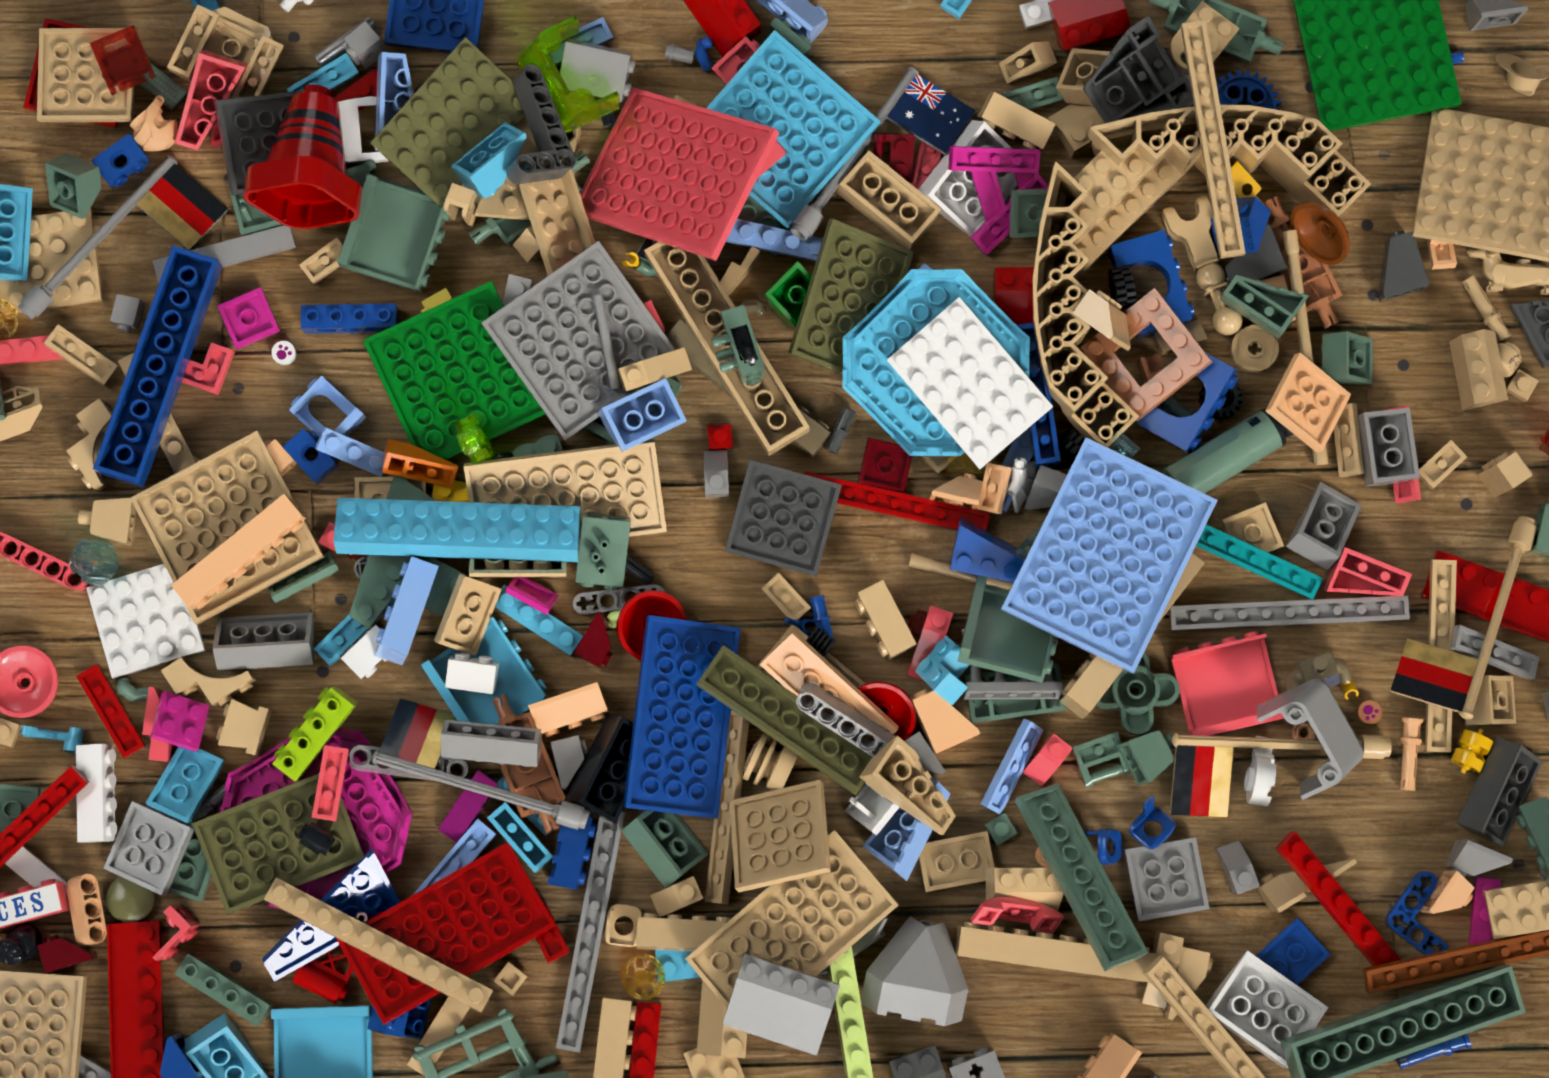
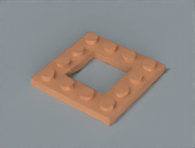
M1156 288L1152 289L1124 312L1127 318L1129 338L1131 340L1152 323L1178 358L1144 385H1139L1115 353L1121 346L1100 332L1080 347L1086 356L1108 377L1106 382L1111 389L1139 416L1136 420L1137 422L1213 363Z

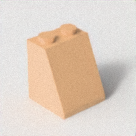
M924 689L913 695L912 703L916 710V718L934 754L980 734L978 728L935 691L929 692L928 689Z

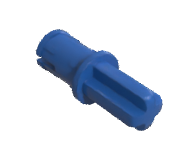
M824 595L810 598L814 615L812 621L815 622L819 629L833 639L829 622L831 616H828Z

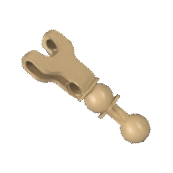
M1206 196L1197 198L1194 205L1196 218L1191 221L1181 219L1173 207L1163 209L1162 220L1167 234L1174 241L1184 245L1194 272H1197V284L1204 290L1203 296H1211L1216 309L1212 319L1213 327L1218 333L1223 335L1235 334L1242 326V315L1219 300L1227 288L1228 282H1225L1226 275L1224 269L1217 264L1219 259L1209 233V229L1212 226V209Z

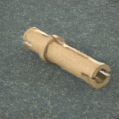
M1473 275L1463 281L1461 284L1485 320L1483 323L1485 326L1488 325L1490 330L1495 331L1497 342L1500 343L1510 337L1511 333L1501 319L1502 315L1500 312L1497 313L1476 276Z

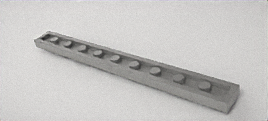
M1408 596L1171 606L1169 609L1170 631L1410 619Z
M621 812L616 824L599 817L556 1044L558 1049L579 1053L581 1051L625 812Z

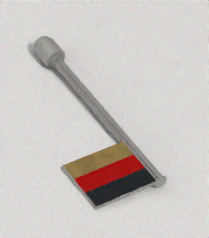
M167 155V159L45 285H41V287L35 285L20 300L21 304L18 306V309L31 320L35 316L39 317L53 302L51 298L52 292L136 205L189 251L223 217L228 209L177 166L178 162L173 156Z
M400 698L381 748L375 751L372 756L373 764H382L553 815V818L557 819L556 824L576 830L579 828L585 829L590 811L586 810L584 806L564 800L561 804L554 805L436 770L441 756V732L445 720H454L455 716L448 712Z

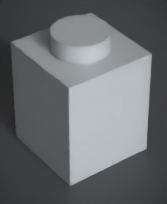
M117 294L110 322L117 326L116 329L120 331L130 332L131 329L139 330L145 303L139 298Z

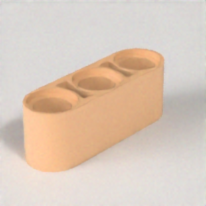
M83 874L70 878L67 882L66 890L75 939L81 946L101 943L106 938L107 930L98 881L92 874Z

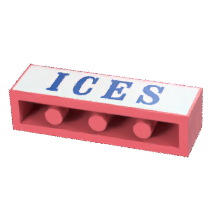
M54 878L42 881L41 887L33 888L32 885L18 888V893L10 895L9 891L0 893V929L69 911V901L64 882H56Z

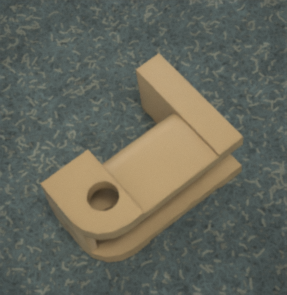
M452 183L445 200L444 211L449 215L450 219L455 220L459 208H463L462 218L467 225L473 226L476 218L475 211L481 197L474 190L465 188L463 184L460 186Z

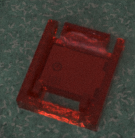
M134 25L90 42L112 96L117 94L115 89L117 85L119 90L123 92L147 82L146 73L149 74L151 79L156 78ZM124 38L129 43L109 53L105 47Z

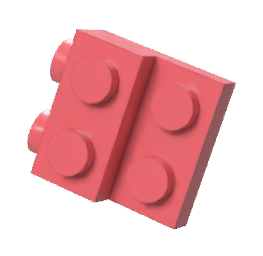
M745 36L712 67V70L727 85L757 51L760 45L755 39L750 41Z

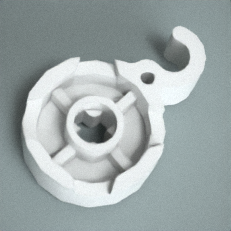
M1257 735L1255 736L1256 738H1268V737L1257 736ZM1252 748L1251 766L1247 768L1244 781L1246 802L1248 804L1267 807L1272 797L1267 796V794L1270 792L1271 787L1275 785L1276 764H1274L1275 759L1272 749Z

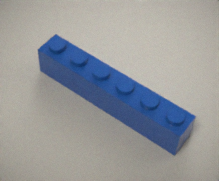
M1034 324L1017 325L1030 337L1029 378L1052 404L1051 395L1040 363ZM1052 408L1029 427L1035 469H1039L1040 465L1048 468L1057 467L1061 462Z

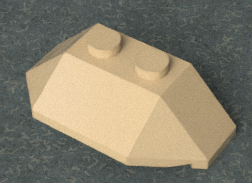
M16 386L2 391L6 419L0 421V441L30 431L43 408L38 388Z

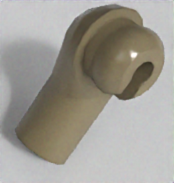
M759 299L744 300L738 305H744L747 313H755L757 316H762L766 312L764 303Z

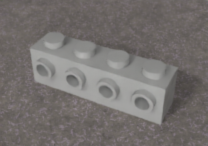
M445 720L441 732V757L522 765L524 767L538 766L541 755V729Z

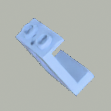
M323 376L319 379L314 378L307 386L308 390L303 396H297L292 401V407L289 409L311 431L313 430L318 437H320L324 426L309 412V403L315 396H326L347 415L344 421L334 430L338 433L349 436L366 418L357 407Z

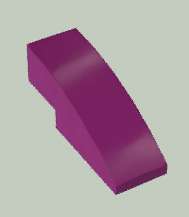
M480 770L471 779L493 787L499 786L497 782ZM464 789L438 830L457 843L478 817L490 797Z

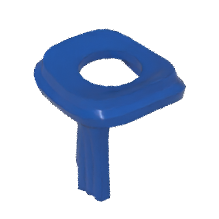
M1153 795L1144 801V811L1134 820L1129 828L1130 834L1148 849H1155L1172 834L1176 826L1175 821L1161 809L1154 807L1155 797ZM1149 821H1157L1161 824L1163 830L1160 835L1150 837L1144 832V825Z
M1112 828L1084 831L1085 835H1098L1097 858L1101 864L1110 865L1119 861L1122 855V836L1119 831ZM1109 837L1113 842V853L1111 856L1107 851Z

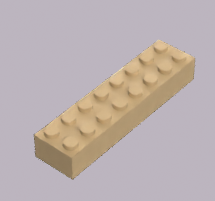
M1193 553L1160 621L1205 563ZM1091 653L1089 656L1092 660H1086L1075 673L1078 678L1076 680L1072 678L1061 693L1063 697L1060 702L1081 719L1091 712L1123 670Z
M965 921L964 926L958 925L955 944L957 956L1151 983L1143 974L1156 957L1155 953L1149 952V947H1146L1148 953L1144 957L1104 971L1087 938H1084V943L1077 942V937L1060 935V939H1053V934L1036 931V936L1028 935L1029 931L1012 928V933L1004 932L1005 927L988 925V929H981L980 924Z

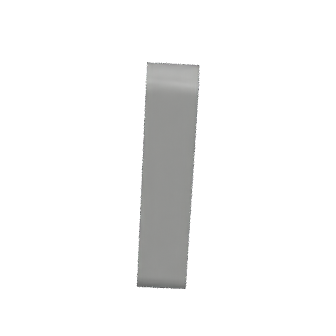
M805 683L801 686L796 699L798 708L870 756H875L896 737L818 685ZM803 695H810L813 697V700H808ZM824 708H830L834 712L828 713L824 710ZM850 721L854 726H847L844 722ZM864 735H872L874 739H867Z
M357 745L351 750L348 757L350 767L357 771L435 781L392 767L381 766L378 763L373 764L372 756L381 747ZM358 752L363 753L366 756V761L357 763L353 755ZM440 756L437 764L439 771L451 774L450 767L458 766L462 770L460 777L465 778L468 766L464 760Z

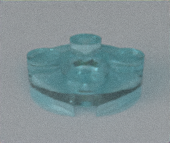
M97 540L79 541L69 557L71 571L81 576V580L91 585L107 583L109 579L114 577L119 568V559L114 552V546L108 542L103 543ZM95 559L99 563L97 566L93 565V562L89 560Z

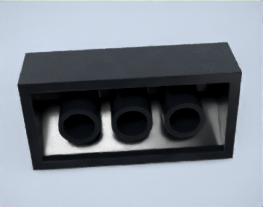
M607 714L565 798L571 803L584 806L590 813L615 824L623 810L633 722L620 715Z

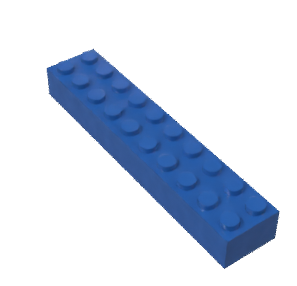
M172 246L93 467L97 473L143 488L145 487L223 267L217 259Z

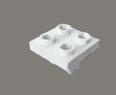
M866 783L855 798H850L849 801L851 803L845 809V812L877 836L899 807Z

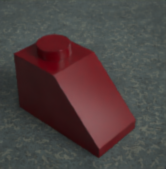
M597 612L574 654L601 669L602 665H608L613 653L610 652L612 646L603 615Z
M58 934L44 938V943L37 945L45 973L55 972L98 958L97 953L67 937L59 938Z

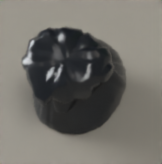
M19 924L13 927L6 934L5 939L0 941V962L9 965H19L35 957L39 952L37 945L42 944V935L38 928L31 924Z

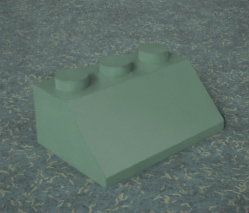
M646 810L621 831L665 888L709 855L678 814Z

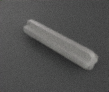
M367 17L315 55L317 62L324 66L343 53L345 47H347L344 38L365 21L375 30L376 25L374 21Z

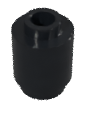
M313 822L310 826L304 824L298 834V837L301 838L300 844L319 855L321 853L326 856L336 840L331 837L332 834Z

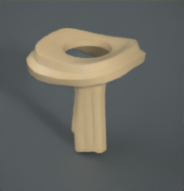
M622 904L611 906L606 916L605 941L608 944L617 946H636L638 917H643L641 909L636 906ZM621 916L629 917L633 921V930L627 935H621L615 930V921Z

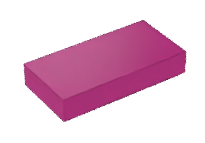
M514 577L505 591L546 615L559 596L527 577Z

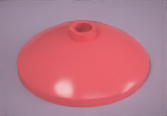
M15 646L1 652L0 712L15 718H27L44 711L55 698L59 684L58 672L51 658L43 651L30 646ZM28 678L30 684L28 687H24L23 681Z

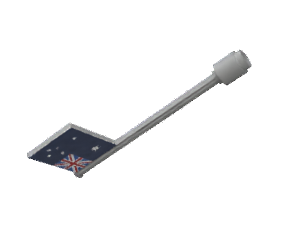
M908 67L907 73L876 115L881 124L873 133H877L884 121L888 119L946 156L950 146L955 143L976 110L919 76L916 68ZM872 134L833 176L814 205H805L793 221V227L791 228V232L797 238L806 241L807 238L812 237L824 220L822 209L872 140Z

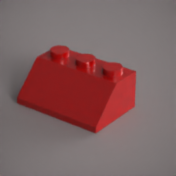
M684 0V3L706 35L712 39L713 45L722 57L745 36L751 40L761 33V23L745 0Z
M1054 0L1048 2L1058 48L1063 50L1125 33L1130 28L1128 13L1123 0Z

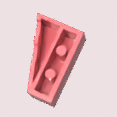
M1344 547L1340 557L1331 568L1323 590L1327 592L1403 596L1412 574Z

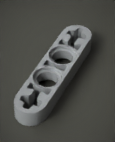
M653 584L619 588L617 590L584 592L575 596L573 607L581 615H591L597 612L608 613L622 609L625 604L624 597L628 592L638 594L640 590L649 591L653 589L664 592V589L659 585ZM604 595H611L614 598V604L609 608L601 605V598ZM592 596H597L596 602L599 609L594 610V605H588L586 610H582L580 606H577V603L581 602V598H585L586 601L590 602L594 601Z

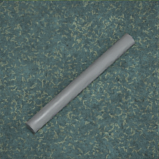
M602 294L594 295L593 300L611 390L620 389Z

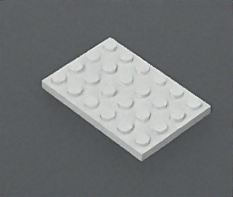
M960 297L887 359L890 365L979 469L984 467L1054 407Z

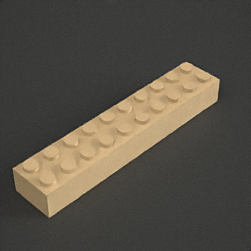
M660 242L645 249V257L768 456L808 433L810 430L809 425L758 343L757 345L765 367V377L761 378L762 381L751 386H748L747 383L742 384L737 368L721 372L719 364L734 358L731 357L717 361L715 353L730 348L727 343L713 347L711 339L725 334L721 321V312L735 306L705 257Z

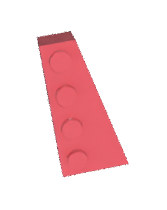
M204 49L199 52L175 144L195 150L201 147L217 119L214 102L230 97L248 63Z

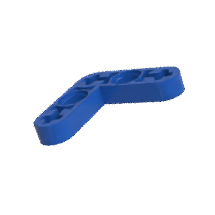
M1429 871L1418 872L1413 877L1385 917L1386 926L1423 955L1434 952L1429 946H1425L1424 949L1422 948L1427 941L1434 946L1440 944V951L1449 949L1442 939L1414 919L1437 886L1436 876ZM1428 876V882L1430 883V886H1424L1420 890V892L1424 893L1422 897L1419 892L1412 890V888L1415 887L1416 889H1419L1422 885V881L1420 880V878H1426ZM1410 894L1415 895L1417 898V905L1414 908H1408L1405 904V898ZM1399 915H1401L1402 917L1400 921L1405 925H1409V922L1412 923V925H1410L1406 929L1405 934L1402 933L1405 930V928H1403L1400 925H1396L1395 927L1393 926V916L1398 917ZM1416 928L1420 929L1423 933V938L1420 942H1414L1411 939V932Z

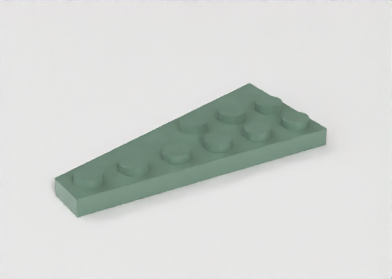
M399 476L393 477L387 499L436 501ZM368 555L349 613L352 619L368 630L371 629L393 599L391 596L395 585H401L403 579L402 576H399L404 562L409 563L411 556ZM412 556V557L418 558V559H420V560L423 558V557Z

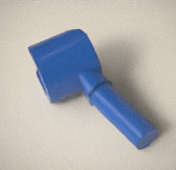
M785 618V623L798 627L804 633H810V631L805 630L804 625L805 623L813 624L812 620Z

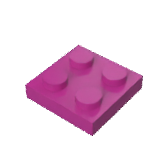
M261 287L218 305V309L237 350L280 332V328Z
M167 691L162 692L150 738L193 752L198 751L210 705Z

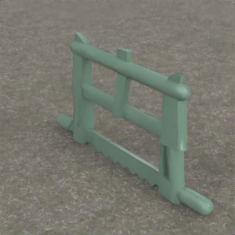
M505 1007L498 1012V1016L468 1029L465 1028L464 1024L455 1027L457 1033L426 1047L422 1045L414 1046L416 1051L413 1053V1058L420 1061L425 1078L449 1077L510 1049L513 1050L520 1067L496 1078H521L537 1075L540 1073V1068L543 1069L558 1061L557 1055L551 1054L539 1059L535 1063L525 1047L527 1042L521 1037L512 1021L514 1018L513 1012H506ZM501 1025L508 1040L476 1054L470 1038ZM461 1042L468 1057L437 1071L430 1055Z

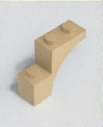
M97 399L76 415L80 420L77 425L87 436L66 452L70 456L68 461L76 471L80 469L84 475L81 478L84 484L89 489L93 488L100 492L107 485L101 474L97 473L93 467L109 425L112 411L104 401Z
M182 657L161 670L176 695L181 696L184 694V696H188L197 690L196 686L199 684L211 705H220V707L230 703L231 699H233L232 696L240 692L243 694L253 687L252 683L257 680L250 671L230 678L207 677L194 669L187 659Z

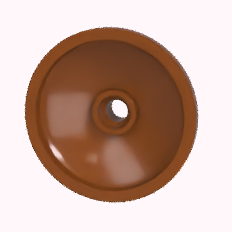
M1312 201L1302 202L1293 209L1290 219L1292 230H1297L1300 246L1311 257L1328 265L1338 264L1347 257L1350 249L1349 235L1341 219L1331 209L1323 204Z

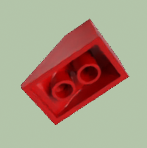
M995 267L993 272L994 303L1016 325L1033 323L1032 279L1034 267Z

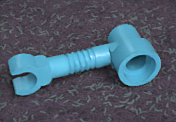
M24 725L21 727L20 735H23V737L64 741L63 751L76 753V745H84L82 743L84 729L70 727L69 732Z

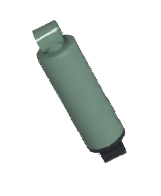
M1263 408L1198 447L1195 451L1188 453L1165 467L1164 475L1205 494L1286 445V437L1294 434Z

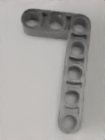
M529 64L515 77L513 84L539 152L521 154L507 168V177L515 184L560 179L576 163L575 155L543 74L537 66Z

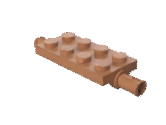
M1275 196L1273 199L1270 198L1265 201L1264 204L1271 211L1270 215L1273 219L1271 226L1288 266L1283 232L1292 230L1291 216L1285 213L1279 197ZM1299 244L1304 294L1309 295L1305 301L1307 312L1313 309L1314 311L1317 310L1324 328L1327 329L1339 323L1330 303L1340 298L1342 293L1328 264L1321 263L1311 257ZM1289 270L1279 273L1278 275L1284 274L1287 289L1292 291Z
M506 694L501 695L500 700L498 697L492 699L500 718L498 720L499 723L495 725L537 729L531 712L522 715H516V713L512 712ZM542 739L541 755L537 767L499 764L510 792L554 805L562 803L563 800L566 801ZM515 804L521 819L535 813L539 814L545 833L552 832V828L554 831L560 828L556 824V818H553V815Z

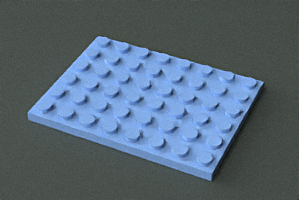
M1085 438L1001 610L1134 674L1218 500L1089 438Z

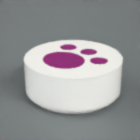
M279 341L272 348V357L280 365H289L296 358V349L288 341Z

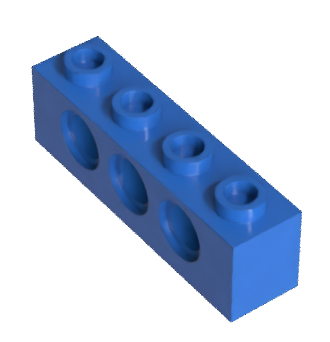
M396 304L301 305V329L305 334L379 333L400 323V309Z

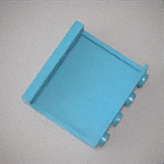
M494 617L490 618L477 655L470 654L471 658L479 659V656H489L494 658L493 661H499L496 690L493 694L445 688L448 659L451 655H455V653L465 652L449 648L431 661L427 660L421 664L458 721L485 724L499 723L498 720L500 718L492 699L498 697L500 700V696L504 694L507 695L512 712L516 713V715H522L529 710L528 705L548 698L545 694L548 691L541 678L535 679L532 674L535 669L528 659L523 661L519 655V652L522 650L515 639L511 641L508 639L505 633L509 630L501 619L496 621Z
M372 1005L271 1009V1019H274V1078H373L372 1030L367 1029Z

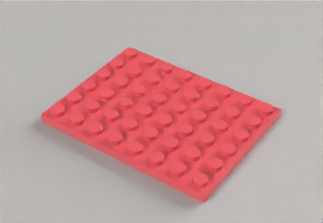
M633 87L580 192L588 219L716 261L780 132L769 126Z

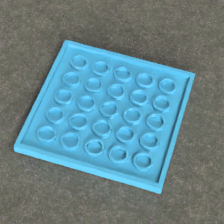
M775 30L707 107V109L775 128L780 132L777 140L787 153L756 179L749 196L787 229L790 228L805 205L811 204L831 181L833 176L881 124L878 118Z

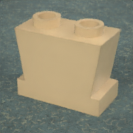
M231 699V702L227 703L224 709L223 716L226 717L224 726H220L217 732L216 739L219 740L218 745L245 748L246 753L259 756L273 710L260 706L256 710L244 703Z

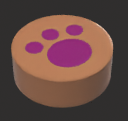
M1367 700L1359 704L1356 714L1362 723L1370 725L1380 720L1382 709L1377 702Z

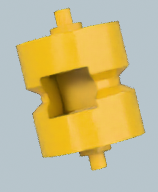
M1480 728L1478 732L1464 729L1459 740L1461 747L1455 749L1451 758L1453 763L1462 768L1461 773L1463 774L1466 773V770L1480 773L1485 763L1483 756L1489 754L1493 745V741L1482 734L1484 730Z

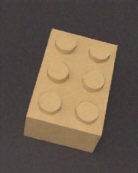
M884 580L857 593V600H855L854 604L860 615L865 614L868 620L865 625L870 635H876L879 641L876 646L882 658L887 656L888 660H891L916 646V642Z

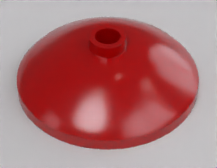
M649 590L638 593L624 604L617 620L619 641L627 653L638 660H641L647 615L687 620L686 613L681 604L673 596L665 592Z
M883 681L869 682L858 687L877 707L883 706L886 708L883 712L899 726L893 735L899 736L903 741L907 740L913 732L916 723V710L910 696L900 687Z

